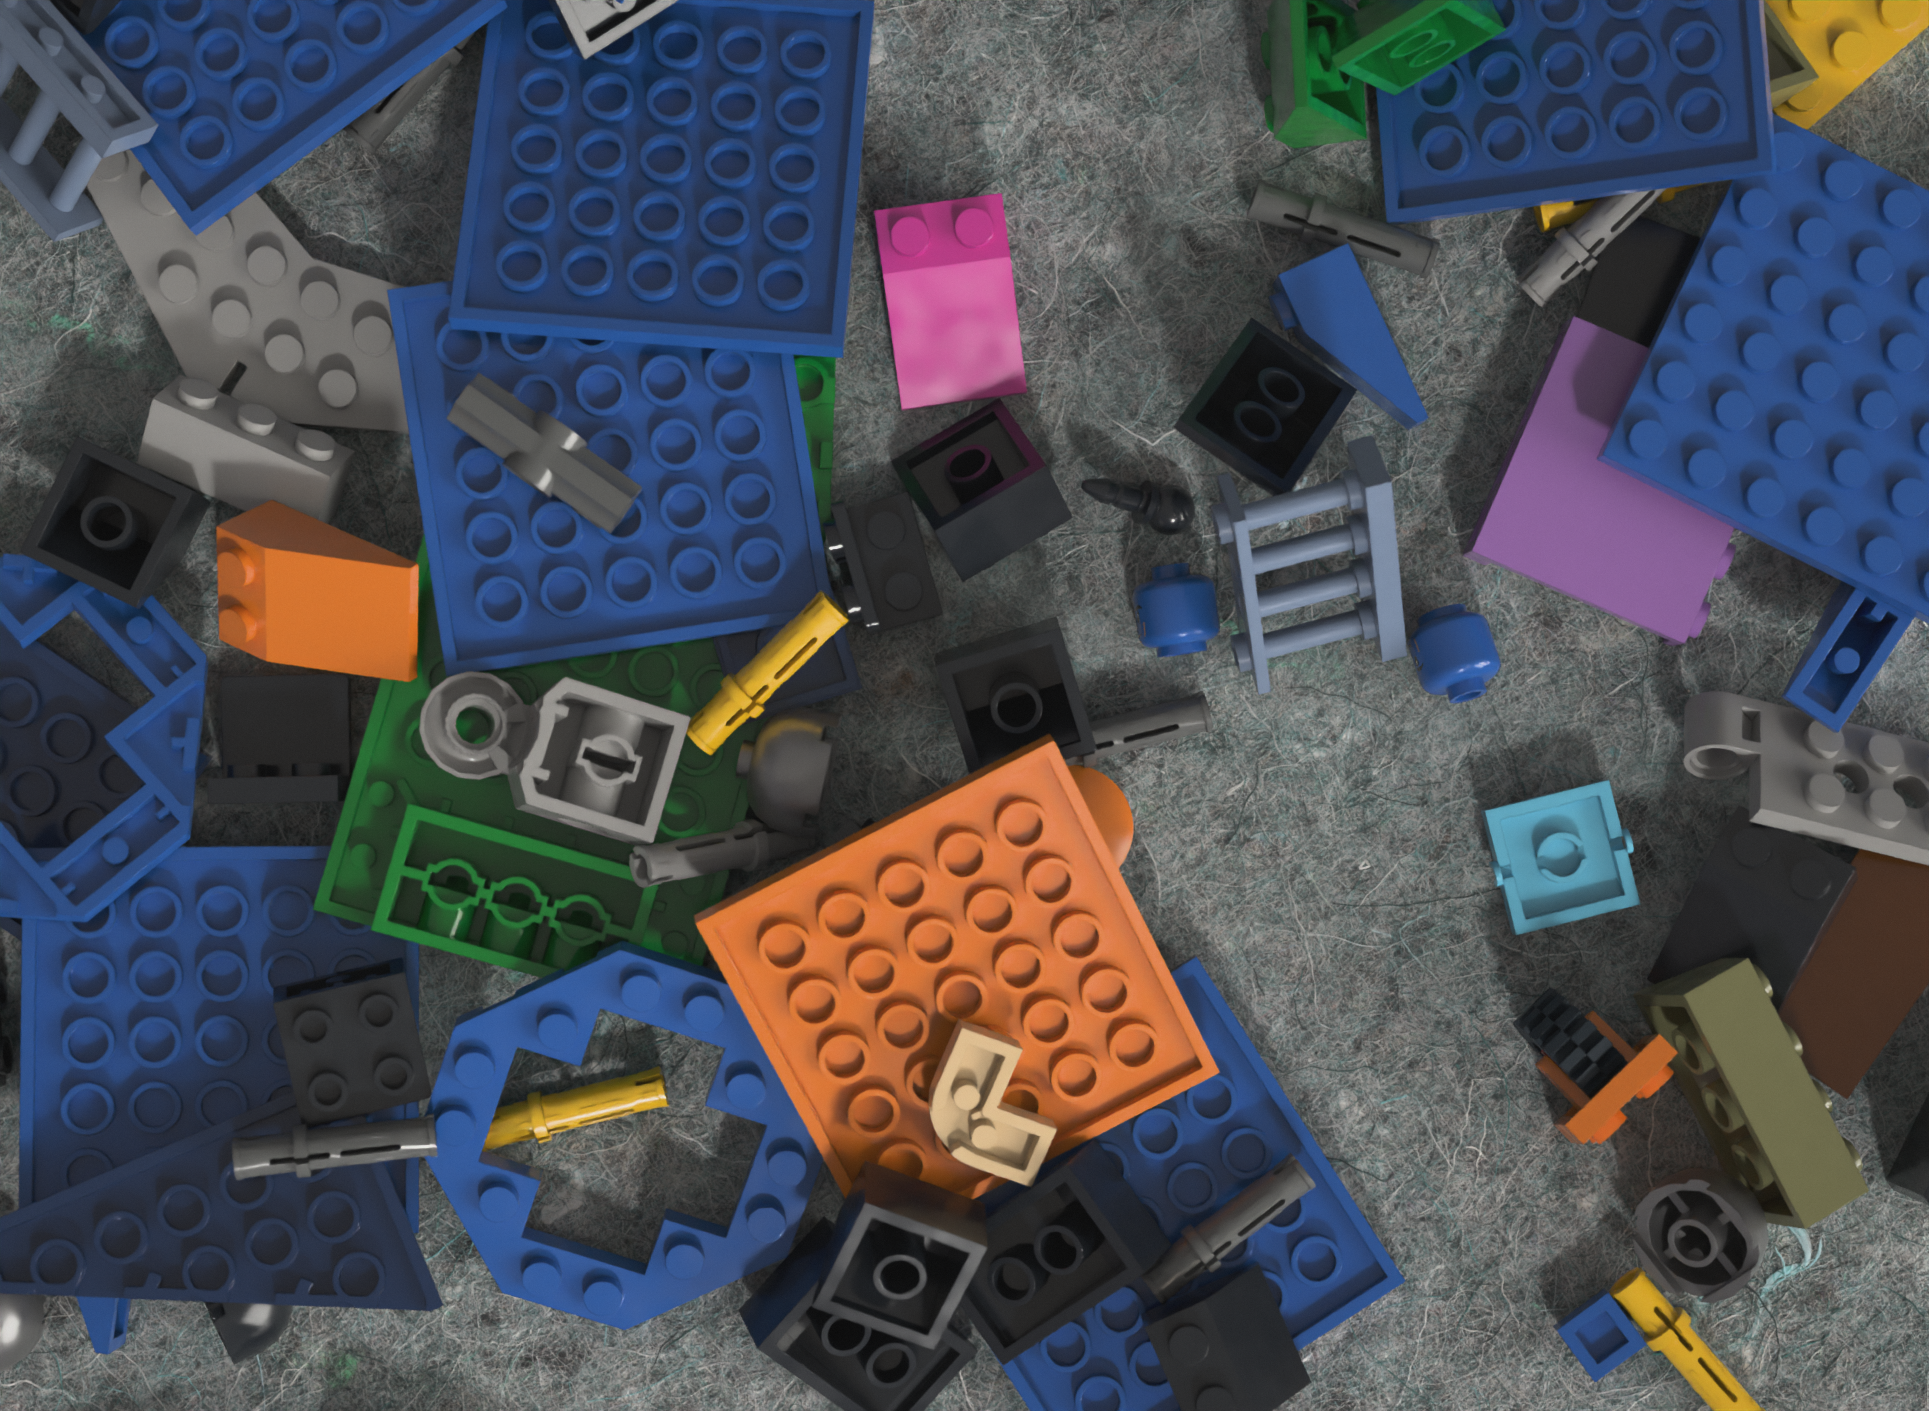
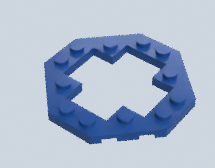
M3 553V557H0V624L22 649L26 648L75 610L153 697L104 736L108 746L144 785L141 789L42 868L0 822V917L88 922L191 838L208 659L206 654L153 595L138 609L26 555Z
M625 941L618 942L597 952L595 958L567 971L562 968L515 991V995L485 1009L480 1006L457 1017L425 1116L427 1114H434L438 1156H424L501 1292L622 1330L629 1329L786 1258L823 1162L819 1149L723 973ZM600 1009L723 1047L706 1095L705 1106L764 1124L728 1226L725 1227L666 1208L647 1263L526 1227L525 1225L541 1181L543 1170L482 1151L517 1047L580 1066Z

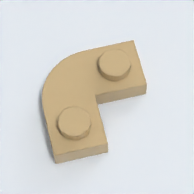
M958 1019L930 1085L928 1107L934 1129L941 1141L948 1147L950 1154L957 1160L971 1167L1032 1187L1057 1128L1054 1121L1050 1118L1001 1102V1098L1023 1050L1019 1040Z

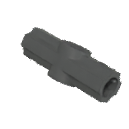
M480 373L466 386L447 416V420L502 458L504 461L501 464L525 483L549 498L553 494L572 507V510L582 515L596 527L602 528L609 534L621 522L642 490V487L587 449V442L563 423L542 410H539L538 413L534 412L517 400L513 394Z

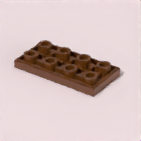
M1860 849L1850 865L1857 869V882L1779 1014L1781 1021L1787 1023L1794 1030L1801 1042L1803 1053L1800 1058L1809 1075L1845 1100L1848 1099L1929 984V866Z

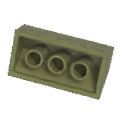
M1721 958L1646 987L1633 994L1653 1035L1660 1034L1678 1052L1668 1064L1674 1071V1076L1724 1172L1739 1179L1754 1193L1764 1211L1766 1223L1806 1229L1869 1191L1860 1173L1863 1169V1164L1857 1150L1846 1138L1840 1135L1830 1116L1833 1106L1827 1092L1816 1080L1811 1079L1800 1058L1803 1049L1798 1036L1787 1023L1781 1021L1770 1000L1773 991L1768 978L1758 966L1750 962L1749 958Z

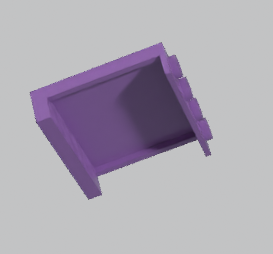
M1573 316L1562 324L1462 556L1483 565L1493 563L1663 637L1662 643L1666 645L1676 646L1685 644L1688 636L1695 639L1699 635L1708 618L1711 604L1703 600L1713 578L1721 580L1733 560L1736 545L1729 543V540L1735 528L1596 459L1649 348Z

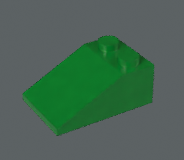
M1273 0L1267 10L1268 31L1263 32L1261 36V54L1265 67L1271 73L1272 94L1267 95L1265 98V119L1269 131L1274 133V139L1294 149L1367 139L1364 81L1338 70L1331 58L1342 20L1357 11L1342 0Z
M1360 0L1357 3L1358 11L1342 20L1331 58L1338 70L1395 96L1504 32L1506 28L1492 0Z

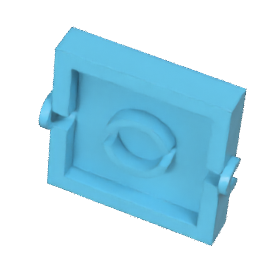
M1602 780L1481 811L1493 861L1489 862V865L1495 875L1494 885L1495 887L1500 886L1513 935H1520L1640 905L1628 854L1634 852L1633 841L1627 828L1621 829L1609 780ZM1622 836H1623L1624 841H1625V846H1626L1625 848H1624L1623 843H1622V838H1621Z

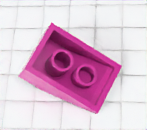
M1002 193L874 210L902 411L1027 394Z

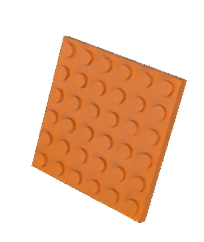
M1050 734L694 915L697 928L845 1199L865 1160L971 1199H975L1010 1181L1009 1179L971 1167L953 1157L948 1147L937 1135L930 1118L928 1107L930 1085L958 1019L1019 1040L1023 1050L1001 1098V1102L1054 1121L1057 1131L1042 1164L1220 1073Z

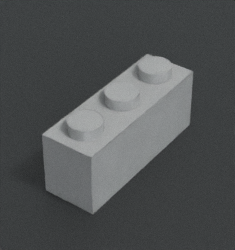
M179 375L152 399L136 463L246 512L265 502L274 500L328 524L337 514L355 451L335 443L334 439L324 432L303 429L278 418L267 407L258 404H246L221 393L213 384L205 380Z

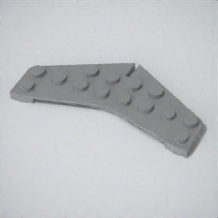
M130 149L101 159L86 186L187 378L205 380L213 384L219 392L223 393L243 364L248 368L229 396L246 404H258L267 407L278 418L294 425L409 434L387 290L404 288V286L314 259L257 192L196 236L188 228Z

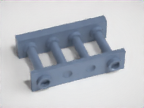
M0 0V181L52 241L56 242L101 225L104 218L99 209L83 192L102 158L148 143L158 124L49 0ZM19 64L41 88L24 122L18 118L1 98ZM60 111L83 136L65 169L58 164L42 145Z
M1373 435L1347 442L1349 470L1341 471L1340 479L1241 505L1230 473L1217 476L1221 503L1210 506V511L1219 544L1227 543L1240 629L1239 634L1230 636V642L1239 673L1250 670L1258 695L1271 692L1266 659L1357 635H1361L1363 640L1373 638L1382 662L1407 656L1392 481ZM1347 505L1350 511L1354 510V515L1344 518L1345 524L1255 548L1250 546L1249 530ZM1347 550H1352L1354 555H1358V559L1349 561V568L1257 592L1256 574ZM1356 593L1358 598H1363V601L1353 604L1354 610L1263 634L1261 617Z

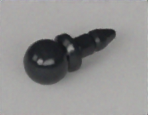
M1108 478L1086 479L1081 484L1082 490L1099 503L1106 505L1112 503L1113 507L1130 511L1134 523L1144 525L1148 522L1152 529L1160 534H1179L1186 530L1194 519V501L1185 489L1177 485L1157 487L1155 482L1146 480L1139 487H1135L1122 482L1117 484L1115 480Z

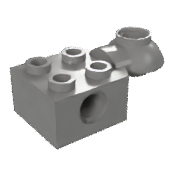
M468 671L448 677L430 692L421 709L419 731L425 751L438 767L454 776L480 780L500 773L507 775L515 809L634 846L651 844L654 841L691 717L567 677L554 684L529 706L523 704L522 699L513 688L503 680L489 673ZM473 710L482 714L486 719L488 735L483 743H468L459 736L456 729V718L461 711Z

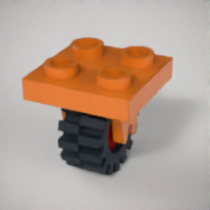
M1550 987L1513 1022L1514 1027L1521 1036L1542 1056L1535 1066L1573 1105L1553 1124L1571 1143L1584 1145L1588 1140L1592 1144L1595 1142L1599 1145L1603 1143L1628 1118L1620 1109L1634 1095L1638 1099L1642 1097L1648 1099L1674 1074V1071L1667 1063L1678 1052L1660 1034L1644 1036L1631 1048L1594 1011H1590L1584 1017L1581 1011L1574 1005H1571L1563 995Z

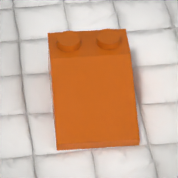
M274 500L265 502L216 526L219 640L266 662L410 682L417 678L418 563Z

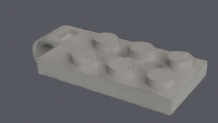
M1724 691L1700 693L1686 702L1684 706L1683 754L1685 768L1697 777L1710 780L1733 778L1741 775L1749 768L1750 822L1929 866L1928 742L1845 722L1840 731L1834 733L1801 710ZM1833 773H1841L1847 776L1856 786L1857 793L1846 791L1842 783L1834 777ZM1893 787L1908 792L1915 800L1917 808L1906 806L1903 799L1894 792Z

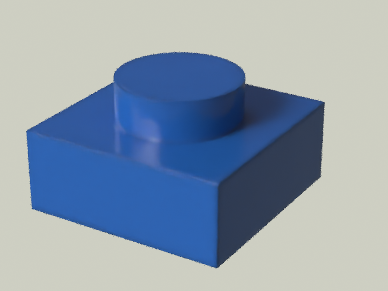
M1602 1289L1553 1325L1554 1329L1594 1382H1597L1647 1345L1605 1289Z

